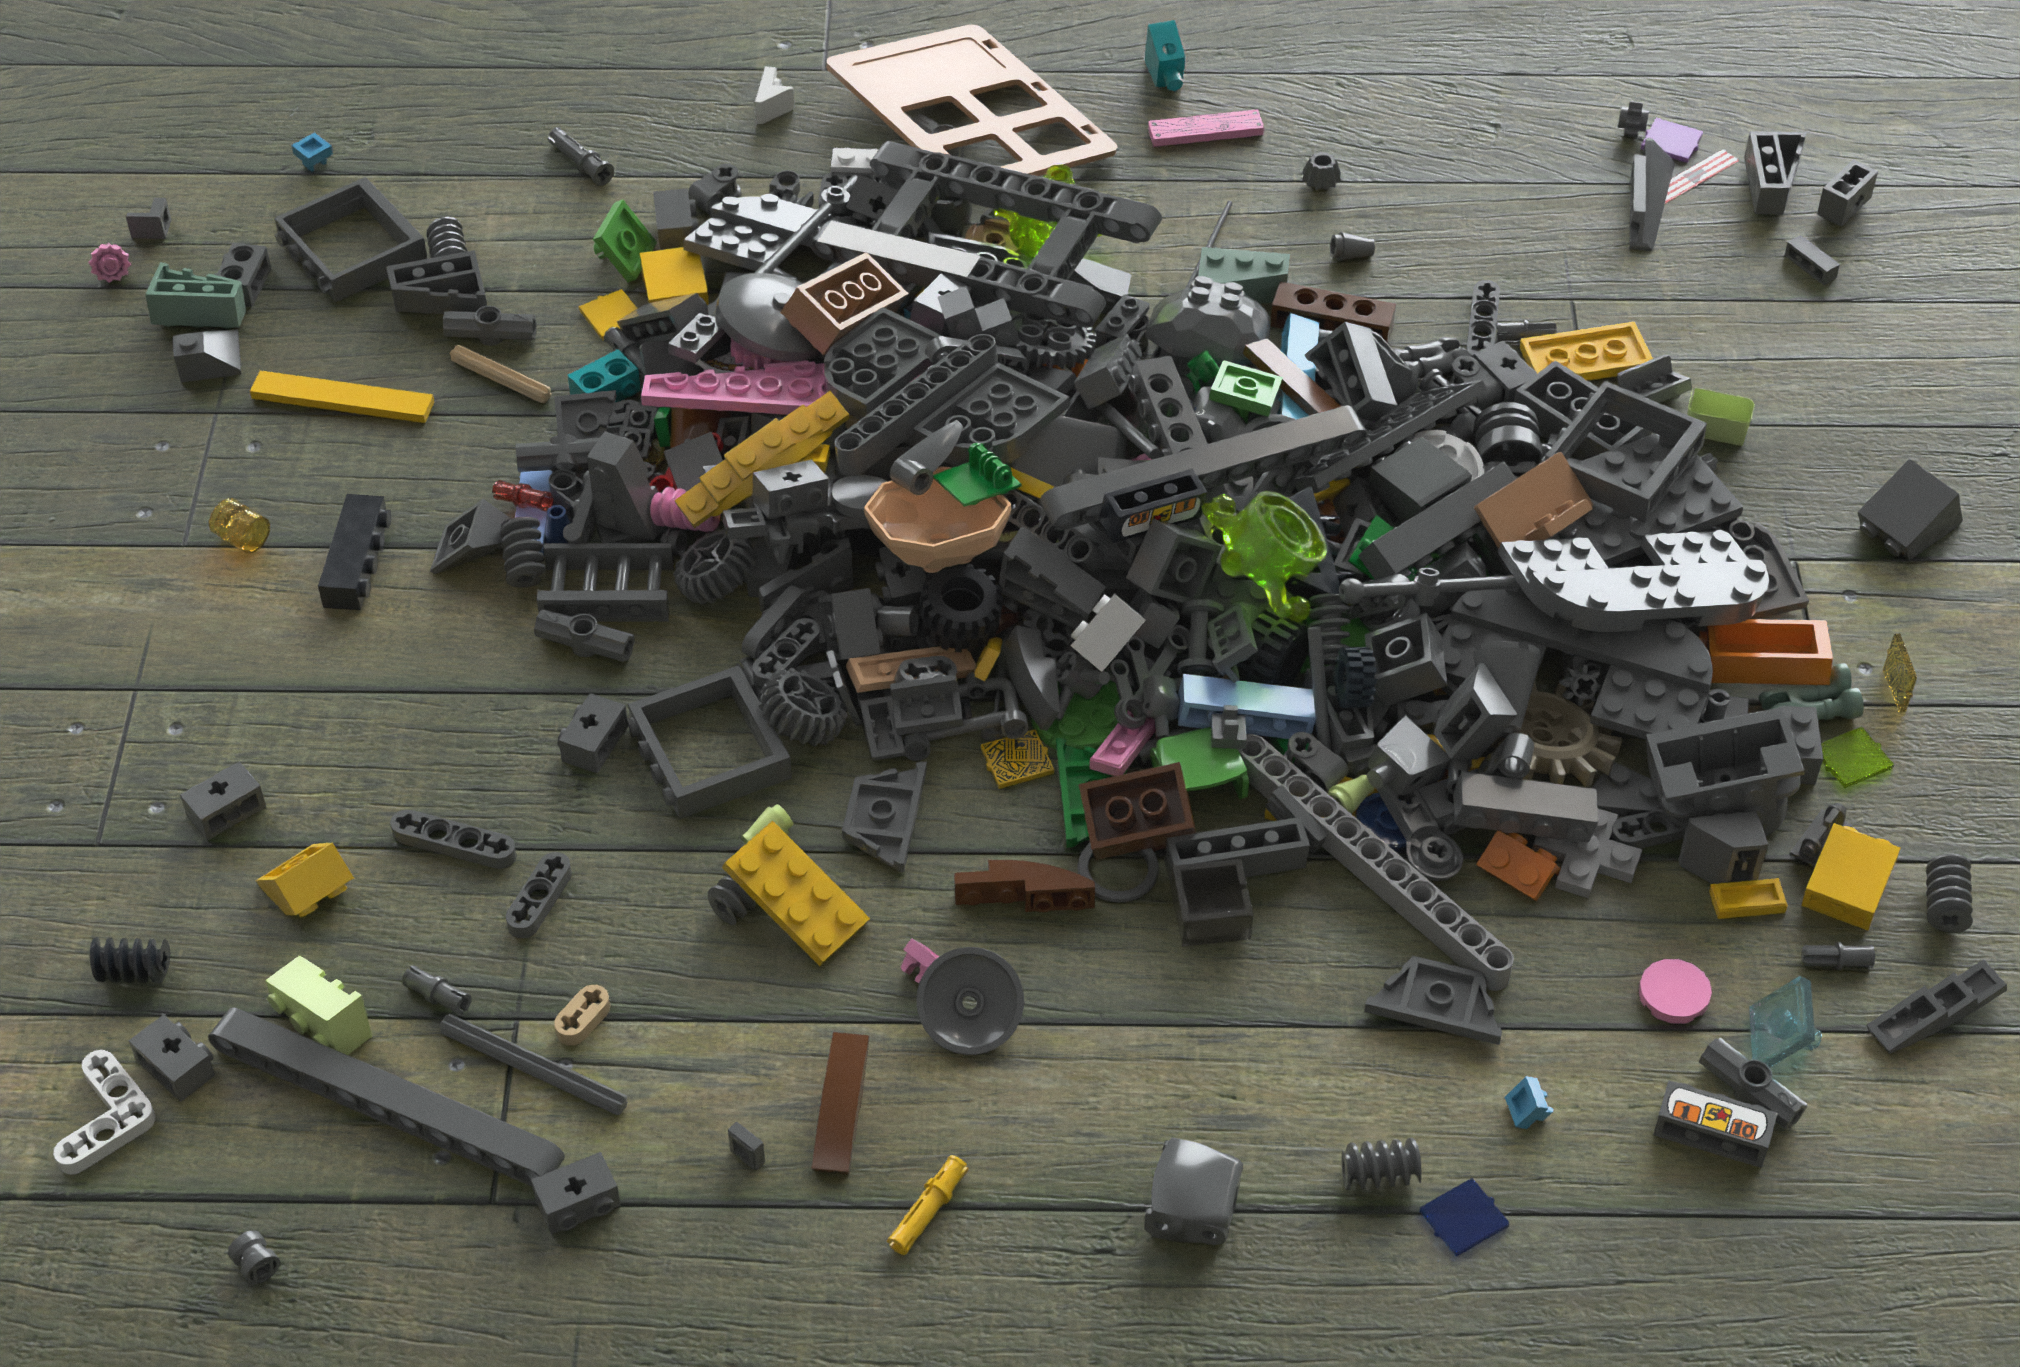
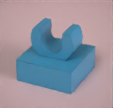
M312 133L291 145L293 154L302 160L303 165L311 172L314 171L313 165L319 162L325 165L327 157L333 155L332 146L316 133Z
M1526 1076L1505 1096L1515 1127L1527 1129L1536 1120L1544 1121L1554 1112L1553 1108L1548 1107L1545 1100L1548 1096L1547 1092L1541 1090L1537 1078Z

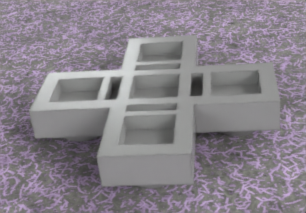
M1598 808V824L1589 842H1573L1567 839L1536 836L1532 850L1537 852L1539 848H1542L1554 855L1558 861L1563 862L1555 888L1589 898L1598 873L1632 883L1642 849L1610 840L1612 827L1618 818V814Z

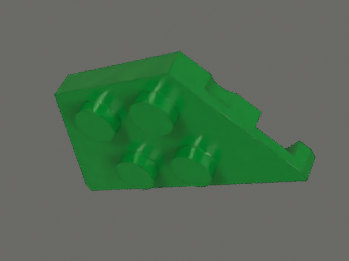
M1056 738V756L1066 848H1072L1089 840L1079 784L1114 776L1090 769V758L1097 749L1085 746L1084 750H1080L1066 745V739Z

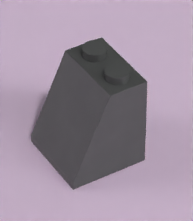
M1420 437L1414 442L1408 441L1402 444L1396 453L1387 458L1383 456L1377 459L1371 466L1368 484L1402 524L1471 482L1472 474L1425 438Z
M1908 459L1858 511L1859 527L1862 532L1872 539L1877 537L1884 542L1885 548L1891 554L1897 557L1901 555L1908 561L1963 522L1959 493L1911 459Z

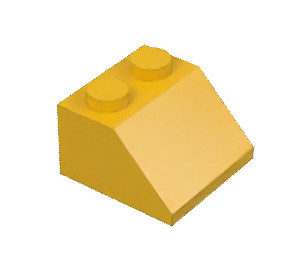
M333 843L312 844L257 879L256 882L285 915L298 914L301 918L319 907L316 902L325 896L331 899L347 889L345 884L354 877Z

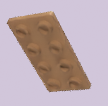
M1558 452L1475 505L1474 509L1499 548L1501 542L1546 540L1591 511L1593 503L1562 452Z

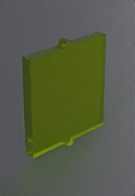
M1862 726L1821 743L1823 763L1826 766L1825 770L1831 772L1844 788L1889 771L1894 767V763L1882 751L1881 744L1876 743Z

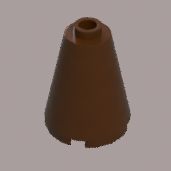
M672 407L670 449L683 444L686 439L692 440L709 432L717 433L719 419L733 417L731 411Z

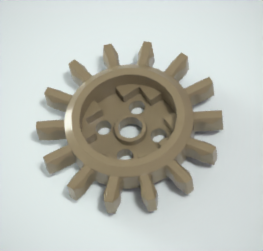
M1534 681L1521 730L1515 732L1529 736L1534 742L1530 770L1522 780H1530L1534 772L1549 774L1551 783L1562 785L1565 774L1571 773L1585 787H1589L1592 784L1596 770L1609 775L1618 756L1622 737L1612 736L1611 729L1590 723V715L1595 702L1585 699L1582 706H1578L1562 696L1566 691L1564 685L1559 683L1554 689L1553 694L1539 692ZM1498 737L1489 748L1495 747L1496 749L1505 738Z

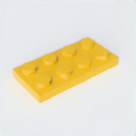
M1635 321L1523 338L1520 340L1519 346L1527 365L1533 368L1537 374L1556 360L1587 381L1614 377L1619 372L1653 359Z
M773 820L722 866V869L819 966L826 962L870 920L847 894Z

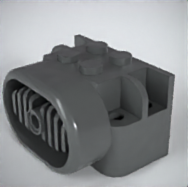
M1782 707L1646 735L1648 769L1660 807L1668 814L1670 821L1675 823V828L1680 827L1684 830V836L1689 818L1703 815H1727L1735 812H1757L1765 836L1773 833L1780 827L1786 817L1788 797L1794 795L1799 790L1800 776L1805 775L1803 764Z

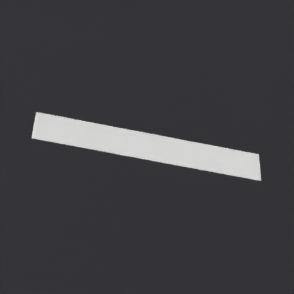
M834 221L830 222L818 239V242L864 253L867 252L868 254L965 277L969 275L981 257L967 252Z

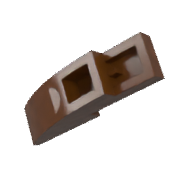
M988 860V871L954 873L955 905L1025 901V912L1037 911L1042 913L1053 910L1072 909L1078 911L1095 908L1094 881L1069 870L1047 864L1020 860Z

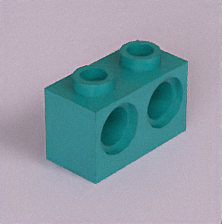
M619 349L567 375L570 395L616 390L615 402H619L641 391L638 368Z

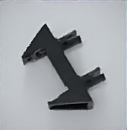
M1308 487L1284 500L1262 516L1265 521L1273 520L1276 524L1292 527L1295 530L1307 574L1296 575L1292 573L1281 582V586L1309 608H1316L1310 605V597L1318 594H1339L1341 583L1356 575L1354 572L1335 570L1326 535L1337 536L1340 533L1342 525L1334 523L1340 517L1319 514L1312 487Z

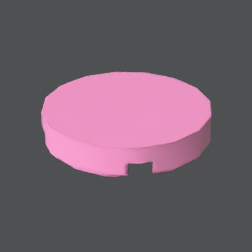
M1664 959L1652 963L1644 971L1639 985L1640 1001L1644 1007L1646 1004L1652 1010L1651 1014L1669 1023H1688L1694 1021V1018L1700 1014L1702 1016L1707 1010L1712 995L1710 981L1704 972L1692 963L1679 959Z

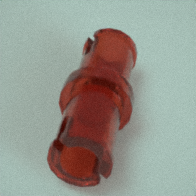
M498 480L492 488V493H497L493 495V498L512 502L519 508L532 507L541 511H547L553 503V498H547L552 496L550 492L533 489L529 484L525 483L516 485Z

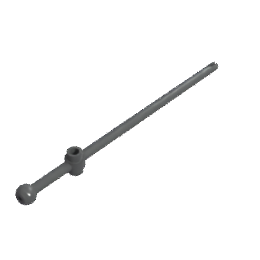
M1421 568L1414 581L1362 584L1358 579H1346L1339 586V596L1343 602L1353 605L1359 603L1363 597L1415 594L1414 602L1416 604L1432 606L1439 593L1521 587L1513 575L1438 580L1439 572L1437 570Z

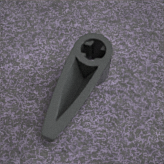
M955 420L905 452L891 467L890 477L892 481L915 495L926 493L933 483V472L953 450L963 425L958 420Z

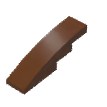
M833 1032L812 1161L813 1171L850 1175L853 1143L856 1140L859 1108L862 1105L869 1035Z

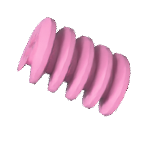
M667 487L662 493L658 492L653 496L650 513L652 521L657 526L712 532L720 523L721 514L710 517L694 529L674 501L686 492L684 489L678 488L675 490L674 488Z

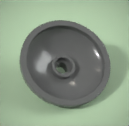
M979 947L957 948L939 956L924 972L917 990V1012L926 1033L941 1047L963 1055L983 1054L1001 1046L1015 1032L1024 1009L1023 988L1013 967L1000 955ZM966 997L975 999L976 1007L974 1009L968 1010L964 1008L963 1000Z

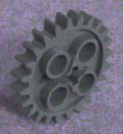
M1009 310L1020 343L1008 348L1020 350L1029 363L1031 361L1036 362V367L1046 364L1049 369H1052L1053 365L1064 369L1065 364L1074 368L1076 362L1084 364L1085 359L1089 360L1091 354H1093L1096 334L1092 333V327L1084 328L1038 315ZM1051 326L1046 348H1042L1046 327Z

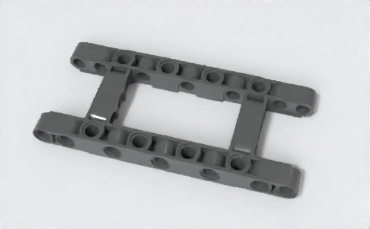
M891 141L884 142L870 161L872 171L882 177V180L903 185L871 229L873 231L911 239L918 234L917 229L925 218L930 217L932 214L931 210L939 198L948 197L949 195L966 199L968 203L996 210L1002 208L1018 212L1020 216L1040 221L1058 222L1027 269L980 257L969 275L965 277L869 254L892 278L928 287L940 274H943L972 287L971 299L992 303L1004 298L1008 309L1084 328L1092 327L1106 306V301L1099 292L1093 290V287L1068 281V279L1097 236L1101 234L1139 244L1140 242H1147L1162 221V215L1159 210L1146 203ZM826 222L810 243L812 251L820 258L841 264L864 254V252L818 242V239L830 222Z

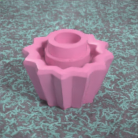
M110 243L106 245L101 244L99 248L91 253L92 258L88 263L92 267L91 273L97 275L98 280L105 279L110 283L113 280L120 281L122 276L128 274L127 268L131 266V263L128 261L129 254L124 252L120 246L111 245Z

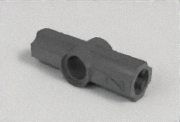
M484 306L476 312L445 311L443 316V334L445 337L478 338L482 344L488 346L497 345L504 339L535 340L536 315L501 313L500 309L495 306Z
M562 434L552 437L548 442L516 444L518 472L544 470L555 472L566 469L575 473L579 468L588 467L587 456L600 438L577 439L572 435Z
M541 610L536 617L534 626L535 636L571 646L574 654L580 657L598 654L622 662L628 661L632 655L635 643L634 635L598 625L597 620L589 614H579L570 617L550 610Z
M1715 1038L1700 1057L1699 1063L1734 1089L1733 1094L1737 1101L1750 1105H1760L1767 1110L1777 1112L1776 1122L1783 1128L1791 1129L1805 1112L1807 1103L1772 1078L1771 1068L1766 1063L1760 1060L1747 1059L1721 1038Z

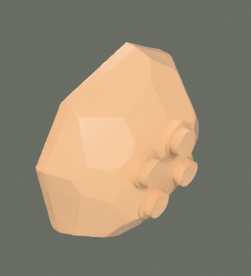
M940 466L933 472V475L951 468ZM934 479L929 490L922 495H915L891 480L879 486L865 505L864 512L874 534L895 555L908 565L920 566L926 572L935 573L945 567L969 563L974 557L995 547L1009 519L1011 503L1004 495H996L980 501L976 505L964 507Z

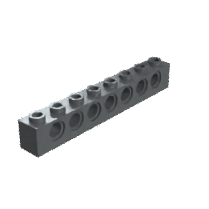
M1167 356L1135 361L1133 373L1129 376L1128 380L1129 388L1132 394H1136L1139 402L1140 416L1146 419L1149 426L1150 441L1155 443L1161 451L1160 457L1207 445L1172 357ZM1225 485L1206 489L1207 495L1201 518L1188 521L1187 523L1189 529L1200 532L1222 546L1209 574L1211 582H1218L1248 576L1254 555Z

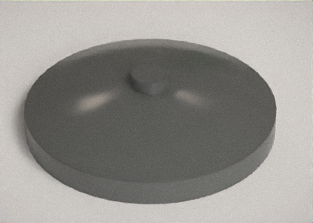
M751 273L735 277L723 286L716 304V316L723 330L736 343L753 353L780 361L796 362L811 360L823 355L780 313L795 289L803 283L776 274Z

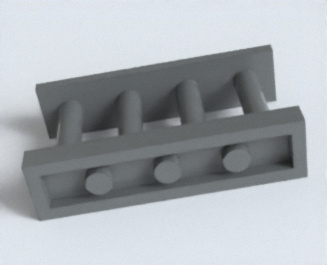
M671 543L544 544L547 570H553L551 591H538L537 605L539 612L541 610H550L570 617L579 614H589L597 622H669L667 590H660L662 570L674 569ZM566 570H585L583 591H564ZM598 570H617L615 591H596ZM630 570H649L647 590H628Z

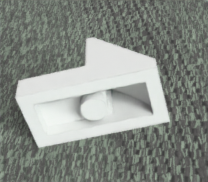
M765 67L755 100L757 124H764L794 109L793 88L781 86V79H777L776 67Z

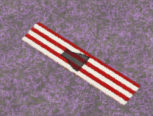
M1721 150L1675 176L1670 181L1665 204L1737 163L1738 159L1725 150Z

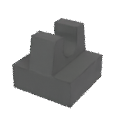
M1224 705L1222 714L1211 715V748L1245 749L1247 742L1245 715H1237L1238 706Z

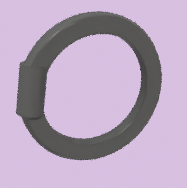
M1089 843L1080 854L1077 870L1078 874L1094 881L1088 870L1089 862L1094 856L1091 844ZM1151 848L1137 851L1143 856L1148 865L1147 876L1141 884L1126 891H1112L1101 887L1095 882V896L1108 902L1124 903L1136 900L1148 893L1155 885L1159 875V863L1154 851Z

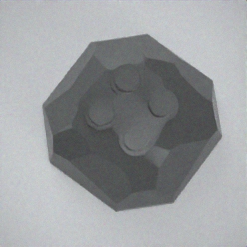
M1198 276L1195 278V281L1191 282V287L1171 294L1159 301L1153 308L1145 337L1171 355L1194 359L1197 355L1207 350L1216 364L1221 365L1224 360L1238 365L1252 364V362L1243 354L1245 345L1269 339L1270 321L1265 309L1258 302L1245 295L1240 284L1233 282L1222 284L1213 282L1211 278Z

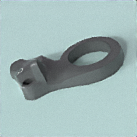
M1202 387L1196 395V410L1194 413L1207 444L1295 420L1285 415L1270 414L1269 417L1261 416L1246 423L1229 405L1208 400L1212 387ZM1262 474L1255 475L1253 477L1260 479Z

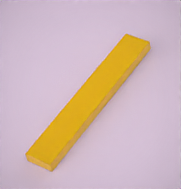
M259 371L250 390L251 398L257 400L426 423L435 403L433 394Z

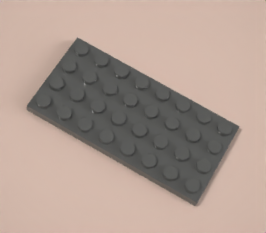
M1655 433L1576 464L1640 491L1677 442ZM1697 454L1646 522L1591 499L1593 503L1591 511L1548 539L1588 538L1609 567L1645 553L1641 547L1644 535L1700 532L1742 516L1743 505ZM1480 526L1475 528L1477 533L1472 539L1502 576L1512 575L1498 554L1499 548L1488 530H1482Z

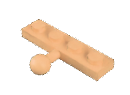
M938 646L849 658L846 668L857 693L890 688V685L895 683V674L900 664L907 659L945 656L955 663L957 679L966 678L969 673L974 672L976 664L967 649H962V653L955 652L954 648H949L947 651Z

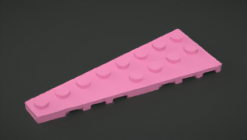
M803 360L764 364V369L745 371L744 366L735 367V372L715 373L714 369H708L695 376H688V374H681V372L645 375L641 402L642 405L787 415L803 404L805 407L809 406L827 393L824 375L825 367L824 363L815 364V362Z

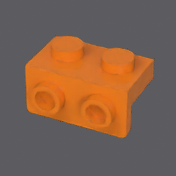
M1497 831L1476 865L1537 902L1553 875H1559L1561 869L1555 863L1557 858L1542 848H1539L1537 852L1526 846L1528 841L1517 833L1506 835L1501 831Z

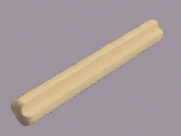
M456 345L450 351L451 361L543 404L551 398L550 387L463 346Z

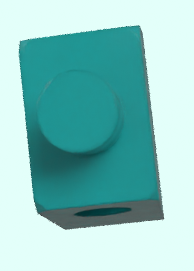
M1175 20L1148 24L1144 59L1155 86H1167V89L1170 91H1176L1183 86L1185 53ZM1164 46L1166 49V54L1162 50Z

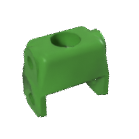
M1210 727L1161 738L1157 741L1156 747L1150 749L1153 768L1180 762L1187 791L1211 788L1231 781L1239 799L1248 796L1249 778L1247 768L1239 751L1230 748H1211Z

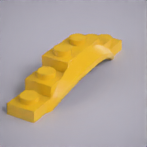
M828 391L809 406L801 405L780 421L775 418L724 454L725 460L699 477L700 483L674 500L677 507L695 529L710 517L718 516L723 513V510H728L753 495V472L801 462L829 438L834 429L850 419L849 413L834 394Z

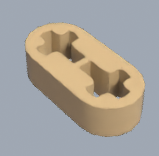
M599 985L584 987L557 1015L554 1027L557 1039L562 1044H580L607 1016L610 1011V1000L608 992L604 987ZM600 1000V1004H596L594 1002ZM588 1001L592 1002L589 1007L587 1005ZM577 1023L578 1028H572ZM566 1025L571 1027L567 1031L565 1030Z

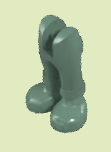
M1845 663L1835 664L1832 667L1830 685L1790 684L1767 690L1758 696L1760 704L1765 710L1781 706L1816 707L1818 720L1834 719L1835 716L1856 719L1860 718L1864 711L1861 692L1858 688H1851V673Z

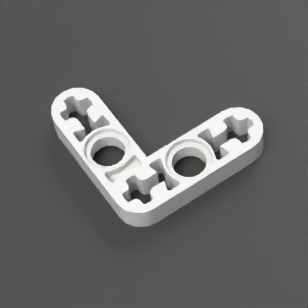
M93 1051L82 1062V1070L87 1082L108 1107L109 1111L57 1143L54 1148V1157L59 1169L63 1173L77 1174L84 1171L149 1130L155 1122V1113L150 1101L109 1051ZM99 1065L106 1068L109 1076L104 1079L101 1072L94 1068ZM114 1087H128L127 1092L121 1097L114 1098L109 1096L110 1091ZM134 1112H138L140 1115L143 1114L140 1118L131 1115ZM121 1121L125 1128L121 1129L118 1122ZM104 1129L115 1131L109 1140L97 1141L95 1139L96 1135ZM86 1141H89L92 1147L90 1150L88 1149L87 1145L84 1144ZM73 1152L76 1155L78 1154V1156L72 1159L67 1154Z

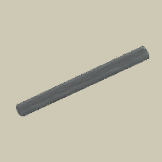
M447 1014L440 1023L439 1027L442 1034L615 1115L622 1114L627 1107L628 1101L625 1094L452 1014Z

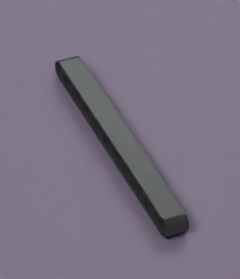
M1342 406L1049 489L1041 496L1040 504L1053 528L1057 531H1062L1098 521L1104 493L1192 468L1205 489H1210L1353 448L1366 439L1368 432L1352 406Z
M229 1008L208 1035L210 1044L219 1052L529 1186H532V1179L558 1169L565 1159L563 1151L549 1140L240 1009Z

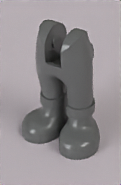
M1442 337L1425 344L1406 346L1402 350L1393 348L1397 355L1412 370L1410 396L1417 390L1418 378L1423 379L1433 369L1440 370L1442 374L1452 372V364L1457 357H1471L1465 348H1459L1460 342L1456 338Z

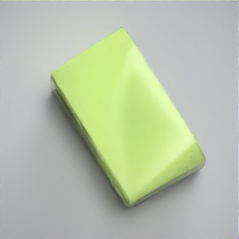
M1695 388L1693 400L1691 393L1687 415L1707 423L1705 439L1743 446L1752 418L1754 402L1744 397Z

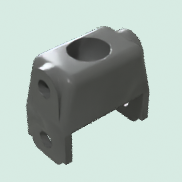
M1173 1137L1170 1140H1166L1153 1178L1152 1208H1148L1145 1213V1231L1151 1233V1237L1180 1243H1205L1211 1245L1224 1243L1229 1234L1239 1193L1243 1163L1232 1155L1219 1152L1200 1143Z

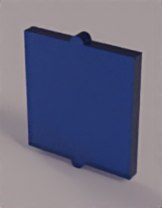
M1473 1178L1421 1206L1419 1210L1433 1227L1434 1235L1441 1237L1456 1257L1506 1229L1510 1224L1495 1206V1199L1488 1197Z

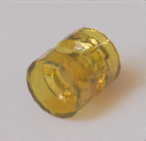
M227 498L214 508L209 519V528L212 533L249 554L259 550L268 539L270 522L254 510H249V507L238 500Z

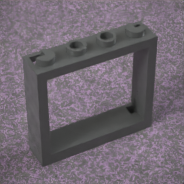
M367 177L361 178L274 218L277 233L274 235L281 247L285 246L289 250L292 259L303 265L309 278L313 277L324 294L328 293L335 302L389 278L386 266L428 259L424 237ZM365 208L399 245L333 275L299 237Z
M1604 381L1595 394L1590 393L1583 409H1577L1571 424L1567 428L1563 427L1555 444L1552 447L1548 446L1546 448V455L1541 460V463L1554 454L1562 452L1590 499L1646 522L1703 447L1707 423ZM1605 413L1677 442L1640 491L1568 460Z
M739 665L628 704L630 718L625 720L629 727L630 736L632 738L637 736L639 740L637 742L642 759L650 761L652 778L656 785L662 784L664 788L662 789L666 805L669 804V806L672 805L679 819L792 779L790 756L774 727L769 726L770 720L762 717L763 711L758 707L760 702ZM732 695L765 758L682 787L650 724Z

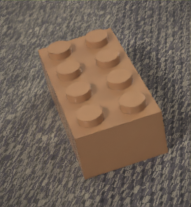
M866 252L798 286L780 313L811 342L814 348L825 355L837 340L881 307L896 313L908 296V293Z

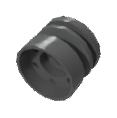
M1515 402L1495 404L1480 412L1474 420L1473 434L1476 450L1484 466L1488 462H1505L1507 466H1517L1519 462H1535L1536 466L1541 463L1543 453L1539 440V424L1535 412L1529 407Z

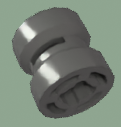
M248 1231L238 1236L231 1243L227 1252L234 1265L241 1266L243 1277L251 1285L259 1284L269 1279L276 1273L280 1265L278 1256L273 1250L266 1248V1240L258 1231Z

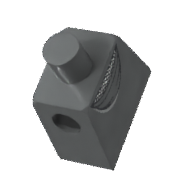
M1405 716L1375 746L1367 763L1371 769L1367 773V779L1371 786L1376 789H1380L1387 784L1396 794L1404 796L1418 788L1441 780L1451 759L1442 748Z

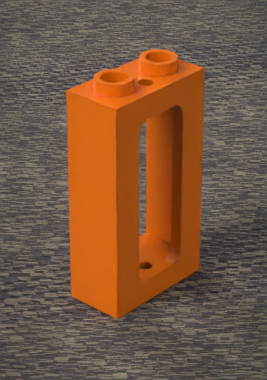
M1748 619L1736 624L1706 626L1705 631L1699 632V639L1705 645L1711 657L1713 669L1711 683L1830 685L1833 657L1826 621Z

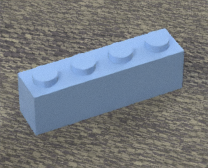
M1183 674L1177 694L1180 698L1178 726L1202 729L1210 727L1211 715L1222 714L1224 705L1238 706L1237 715H1245L1246 734L1290 739L1297 732L1312 734L1316 721L1312 689L1236 681L1234 683L1230 679Z

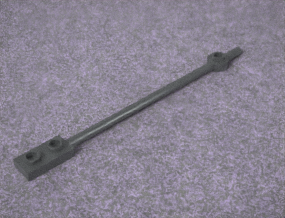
M851 176L841 187L831 186L821 193V207L754 273L771 274L831 213L839 214L848 210L846 205L858 176ZM716 311L711 316L699 313L668 343V354L696 363L726 333L717 319Z

